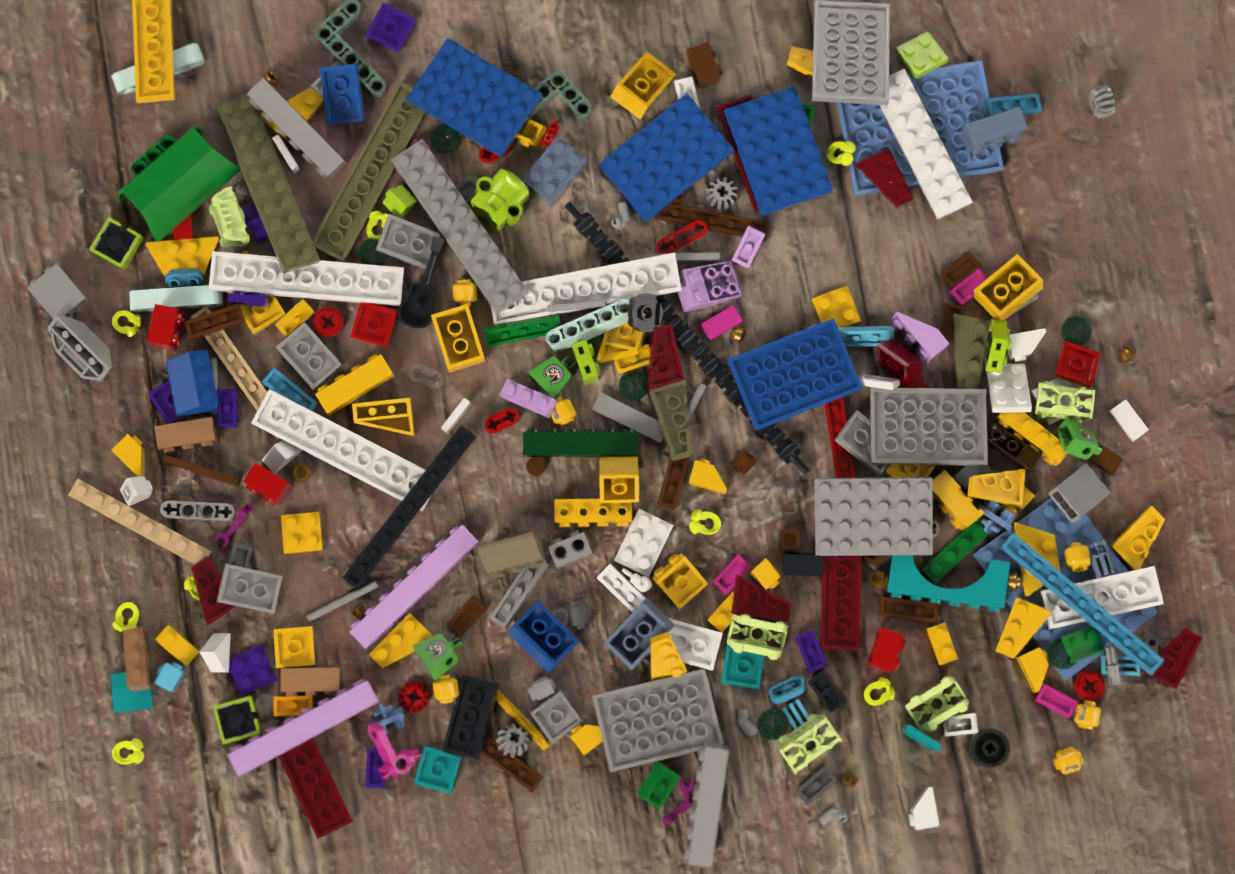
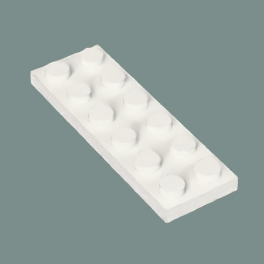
M1155 566L1075 583L1078 588L1110 615L1164 604ZM1049 589L1040 591L1044 608L1053 611L1052 615L1047 619L1049 629L1086 621Z

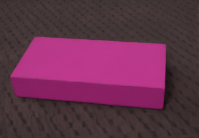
M978 268L950 290L949 293L960 306H963L974 297V289L988 278Z
M734 305L701 323L700 326L709 341L741 324L743 320Z
M737 554L712 583L727 595L735 586L736 575L744 577L753 566Z
M1044 683L1034 700L1068 719L1071 718L1079 702Z

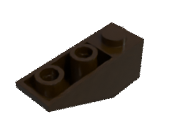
M995 422L987 431V442L1021 469H1026L1025 472L1029 474L1042 454Z

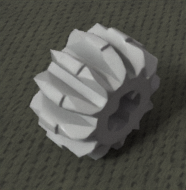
M1101 85L1090 90L1089 104L1097 118H1105L1115 113V99L1110 87Z
M726 177L723 178V182L716 178V184L710 182L711 188L706 189V193L710 194L707 196V200H713L711 206L717 203V209L719 210L722 205H724L725 209H728L729 204H735L733 199L738 198V194L734 193L738 188L737 186L731 187L734 183L732 180L726 183ZM720 190H724V197L720 196Z
M512 724L510 727L505 725L503 730L498 732L499 737H497L496 743L500 744L498 750H505L504 756L507 753H510L511 758L515 754L521 756L523 751L527 750V744L530 742V739L526 737L527 731H521L522 726H519L517 729L515 724Z

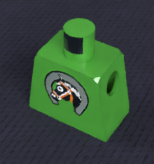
M569 355L561 362L555 356H552L528 373L549 397L556 399L573 378L568 370L576 362Z
M1068 416L1056 429L1063 450L1066 453L1087 460L1092 454L1099 455L1103 449V446L1097 443L1091 429Z
M439 633L415 644L413 648L436 681L458 662L454 651L463 646L458 636L447 641L443 634Z

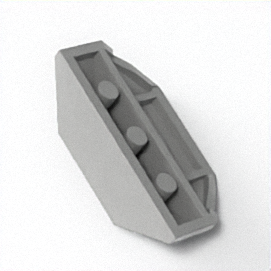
M57 314L47 327L49 333H51V340L56 353L82 379L102 381L112 368L110 349L83 322Z

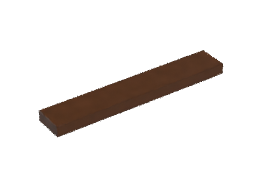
M670 203L655 215V220L683 226L701 220L707 225L708 231L743 237L747 227L751 226L765 233L763 242L767 240L770 225L769 222ZM695 224L696 228L704 229L703 225Z

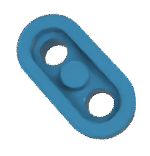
M198 269L170 270L165 275V285L168 288L201 286L204 276Z
M794 676L772 686L769 689L771 701L780 704L803 694L807 689L805 679L801 676Z

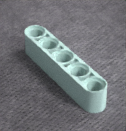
M197 43L173 51L174 76L204 64L205 61ZM135 65L112 75V80L119 95L135 91Z
M209 285L134 290L129 292L131 312L154 311L155 304L178 309L223 306V291L209 290Z
M621 299L550 330L546 334V342L553 351L561 352L571 348V344L583 340L587 341L628 323V311L625 313L623 311L628 308L629 300ZM612 315L611 319L605 320L608 316ZM591 323H595L593 327L588 328ZM573 331H577L575 335L570 336ZM560 338L557 343H553L555 339Z

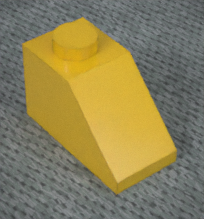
M127 434L111 451L137 476H144L145 449L141 446L143 442L136 435L132 437Z
M702 458L699 461L695 460L688 484L725 495L727 488L714 465L710 464L711 461Z
M766 558L750 573L764 590L768 588L772 590L779 584L778 579L780 575Z
M168 625L155 639L186 666L200 653L192 643L171 625Z
M1038 647L1016 657L1033 693L1040 691L1049 665L1047 662L1049 657L1046 651Z
M578 725L571 731L573 733L570 736L584 755L602 742L599 726L584 725L582 727Z

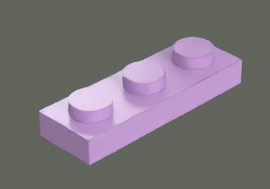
M509 379L506 380L499 394L501 398L547 418L550 417L557 403L555 399Z

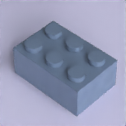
M1018 107L965 124L960 135L967 155L971 153L978 155L983 153L984 149L991 147L993 150L1001 147L1002 143L1009 142L1012 144L1020 141V138L1027 130V125L1021 108Z
M557 136L522 181L532 193L553 208L585 168L587 159Z
M646 598L604 644L633 670L650 652V638L669 632L675 624Z

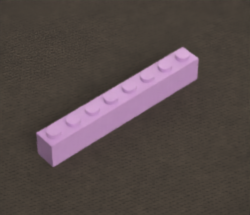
M458 525L449 532L451 536L447 540L442 539L435 546L437 549L432 554L428 552L421 559L423 562L418 567L415 565L407 572L409 576L406 579L397 581L393 585L395 589L390 594L386 592L379 599L380 603L376 607L371 606L365 612L366 617L362 620H356L351 625L352 630L350 633L365 649L374 644L479 544V541L463 525L460 527Z
M362 679L353 684L354 688L348 691L343 689L335 694L336 697L332 700L326 698L320 701L317 708L312 710L309 707L300 712L302 716L296 719L290 717L283 721V726L279 728L273 726L266 730V735L259 737V735L254 736L248 740L249 744L243 747L240 744L232 748V753L228 754V757L237 775L242 776L379 703L380 701L370 682H364Z

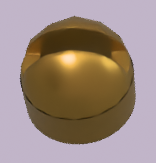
M269 70L264 75V79L271 86H276L280 81L278 73L274 70ZM269 74L275 78L274 81L268 76Z
M741 327L732 328L729 333L731 340L741 343L745 329Z
M1125 347L1119 352V357L1124 364L1136 356V353L1130 347Z

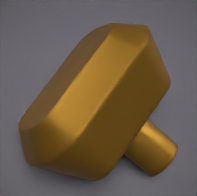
M358 605L351 610V616L354 619H359L365 615L366 609L363 605Z
M845 773L842 777V782L853 788L856 786L858 779L850 773Z

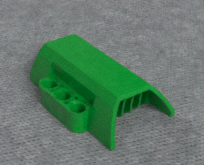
M198 125L192 126L177 140L170 135L162 137L131 165V172L135 177L117 193V199L120 202L127 197L141 212L157 242L161 241L241 171L237 165L216 151L200 135L203 129Z

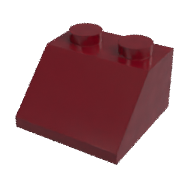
M892 339L877 345L878 364L906 385L922 371L921 358L917 354L909 352L902 343H897Z

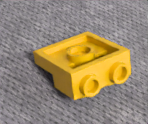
M682 553L672 555L668 560L669 564L664 568L659 567L654 572L655 576L652 578L678 609H681L708 585L706 580Z

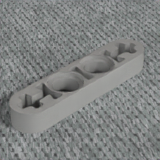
M165 501L160 507L161 514L169 519L231 521L236 517L235 507L227 503ZM171 504L172 508L179 509L180 516H177V511H172L170 515H168V512L165 511V508H168ZM187 505H191L194 508V512L190 516H186L183 511ZM206 506H210L213 509V514L210 517L203 515V509ZM219 506L218 510L225 511L226 507H229L232 514H229L228 518L224 514H218L219 517L216 518V507Z

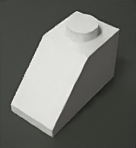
M1046 329L1010 334L1011 346L1010 350H1007L1009 360L1015 359V362L1027 360L1026 357L1036 348L1046 333Z
M144 476L128 478L120 488L128 506L149 498L153 490L150 481L146 480Z
M932 787L924 789L911 808V814L908 815L909 824L915 830L939 826Z

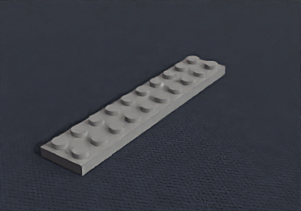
M423 139L391 159L395 168L497 315L529 294Z

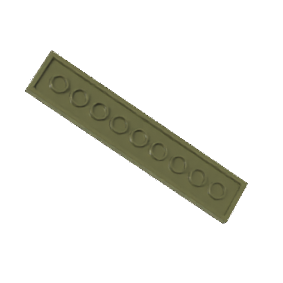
M402 81L398 82L312 240L315 249L340 262L345 263L369 219L370 213L375 208L396 169L391 159L407 149L426 112L407 102L406 98L413 87Z
M244 95L216 103L215 108L283 274L319 263V256L259 111L248 101L250 97Z

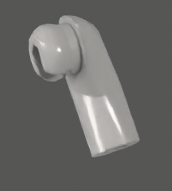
M627 202L618 203L619 215L611 222L612 226L616 229L623 228L630 219Z
M738 709V727L746 735H756L758 727L748 721V710Z
M829 808L817 819L824 826L830 820L844 823L847 821L848 816L842 809Z

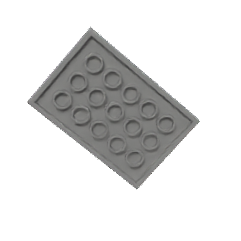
M815 0L812 101L888 105L890 4Z
M870 388L871 464L987 466L986 389L895 388L894 390Z
M932 477L814 478L816 555H933Z
M705 669L685 673L679 677H668L592 696L610 772L700 750V747H704V742L724 745Z

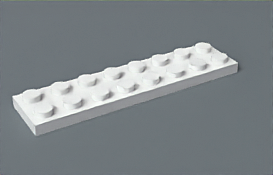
M905 69L890 75L888 105H880L937 220L972 204V200Z

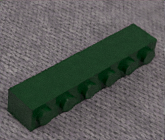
M527 429V432H523V457L639 455V432H635L634 429H623V432H615V429H604V432H596V429H585V432H577V429H566V432H558V429H546V432H539V429Z

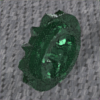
M446 124L440 125L433 130L431 144L438 153L446 155L453 153L459 148L461 142L459 132ZM442 133L447 138L451 137V139H449L450 146H448L445 142L440 143L443 140Z
M367 239L361 243L358 257L362 264L383 266L386 263L388 255L379 251L376 253L380 258L373 256L368 260L370 253L367 248L371 250L376 249L379 239Z
M1079 316L1068 318L1061 328V335L1064 341L1079 346L1086 344L1092 334L1091 324L1085 318ZM1081 325V335L1077 334L1073 338L1074 330L1071 327L1076 328Z
M631 370L625 372L619 380V391L628 400H640L648 392V379L641 371ZM638 378L637 385L642 389L634 388L630 393L631 386L627 382H634Z
M1057 639L1048 648V659L1058 669H1069L1077 662L1070 664L1071 659L1069 655H1066L1067 660L1064 657H1056L1061 653V648L1065 650L1062 639Z
M779 709L766 710L758 718V730L767 739H779L788 730V719ZM776 717V723L779 726H774L770 731V724L767 722L772 721Z

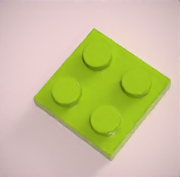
M928 31L896 48V53L915 79L948 63V57Z

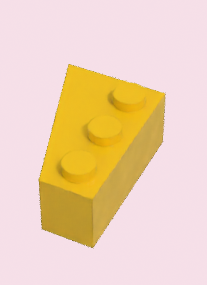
M411 397L352 404L354 423L415 436Z
M944 470L932 480V500L936 499L939 503L938 508L943 514L947 513L951 518V524L956 529L962 531L981 517L984 512L982 509L977 510L972 504L973 500L970 496L967 497L960 489L961 487Z

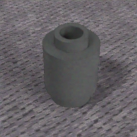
M585 600L570 603L569 612L572 627H576L577 630L588 628L591 619Z

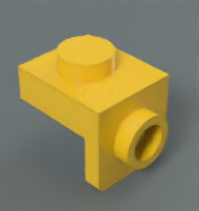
M529 119L522 134H517L516 138L520 140L519 144L527 148L530 145L537 148L547 128Z

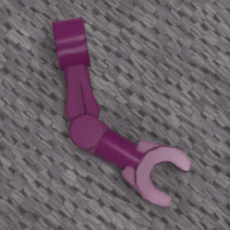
M247 503L243 509L241 508L238 511L237 518L232 523L233 525L225 534H218L214 540L216 542L221 538L225 539V543L221 547L225 549L229 546V537L244 524L245 518L253 510V507Z
M680 778L679 785L681 792H683V801L676 810L661 820L665 826L669 825L677 816L691 807L690 792H692L694 787V778H690L688 786L684 785V778Z

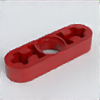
M701 220L692 222L660 239L656 245L657 251L660 254L672 253L707 233V225ZM695 224L703 225V233L699 234L696 232L692 234L695 238L691 239L686 229L690 227V231L696 228ZM684 232L687 234L688 238L685 243L677 241L676 236L678 233ZM673 236V240L678 247L674 248V245L668 247V252L665 250L661 251V242L669 243L671 242L669 237Z

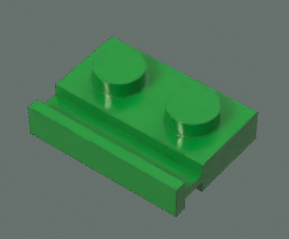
M1093 626L1061 637L1066 653L1070 656V664L1105 651L1101 645L1100 635Z
M657 761L636 794L653 806L661 809L681 776Z

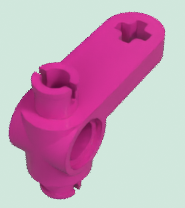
M378 722L368 726L370 736L384 763V766L379 768V773L383 771L380 775L384 779H387L389 776L397 777L400 774L407 773L411 767L415 766V760L421 758L420 753L416 754L419 752L416 747H413L411 750L403 749L395 754L383 727ZM398 759L400 760V767H399V768H397V766H396V763H397V760H398Z

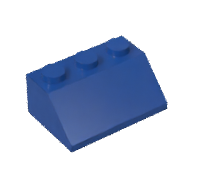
M208 350L187 352L167 360L166 366L176 416L214 412L218 405V399Z
M539 600L507 632L548 673L580 642Z

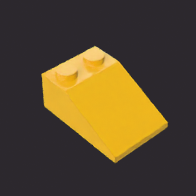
M646 52L621 79L610 97L641 119L677 74L649 52Z

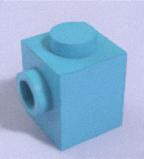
M174 661L171 664L165 663V665H161L156 673L158 677L155 684L175 693L186 673L182 670L183 666Z

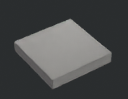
M561 690L530 712V715L551 744H554L583 722Z

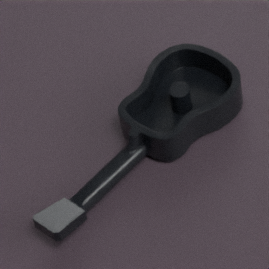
M433 236L430 248L431 254L422 283H412L409 286L407 297L399 305L398 318L409 327L417 329L426 328L433 321L431 315L434 314L433 301L436 297V290L429 286L438 254L441 252L445 242L443 238Z

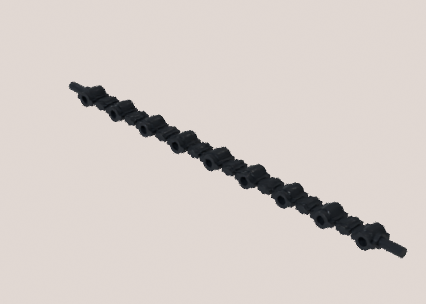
M570 201L564 206L576 219L573 223L576 230L585 239L588 236L591 237L588 241L595 249L600 247L597 252L608 265L630 261L627 257L622 258L625 253L612 239L607 242L609 237L602 229L597 230L600 225L588 212L581 214ZM662 295L659 298L655 296L657 302L662 305V321H666L664 325H672L673 331H675L676 342L685 351L689 348L691 349L689 354L696 362L700 359L701 362L698 366L710 379L717 378L714 381L721 390L723 388L726 389L723 394L736 408L741 405L740 411L748 418L749 414L736 382H732L734 380L732 374L728 370L723 372L725 365L713 352L709 355L707 354L709 351L707 346L703 342L698 344L697 341L700 337L688 324L682 326L684 321L677 313L673 316L672 313L675 309ZM776 424L757 431L761 436L767 435L765 439L772 447L774 445L777 446L774 451L787 465L792 461L804 475L810 471L798 457L801 450L789 437L786 440L783 439L786 435L779 427L774 429Z

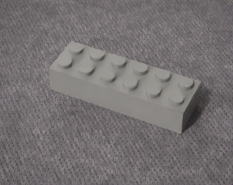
M264 78L247 93L250 97L248 101L257 110L261 108L264 111L262 115L271 124L273 122L277 124L275 129L282 136H288L290 138L288 142L296 150L299 151L301 149L304 152L302 156L311 165L313 163L317 165L315 169L322 177L326 178L328 176L332 179L347 164Z
M704 742V747H700L699 761L702 762L701 766H697L696 780L699 783L698 786L694 785L693 800H696V803L691 805L690 819L693 820V824L688 825L687 839H690V844H686L684 853L685 859H688V865L712 868L729 752L728 745Z

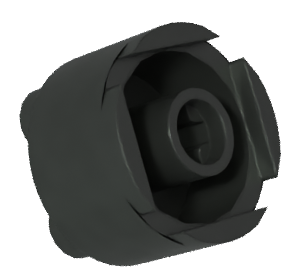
M991 728L978 730V733H974L968 742L969 757L978 766L984 768L998 767L1008 759L1010 744L1001 731ZM990 743V747H992L993 750L987 753L985 745H989Z

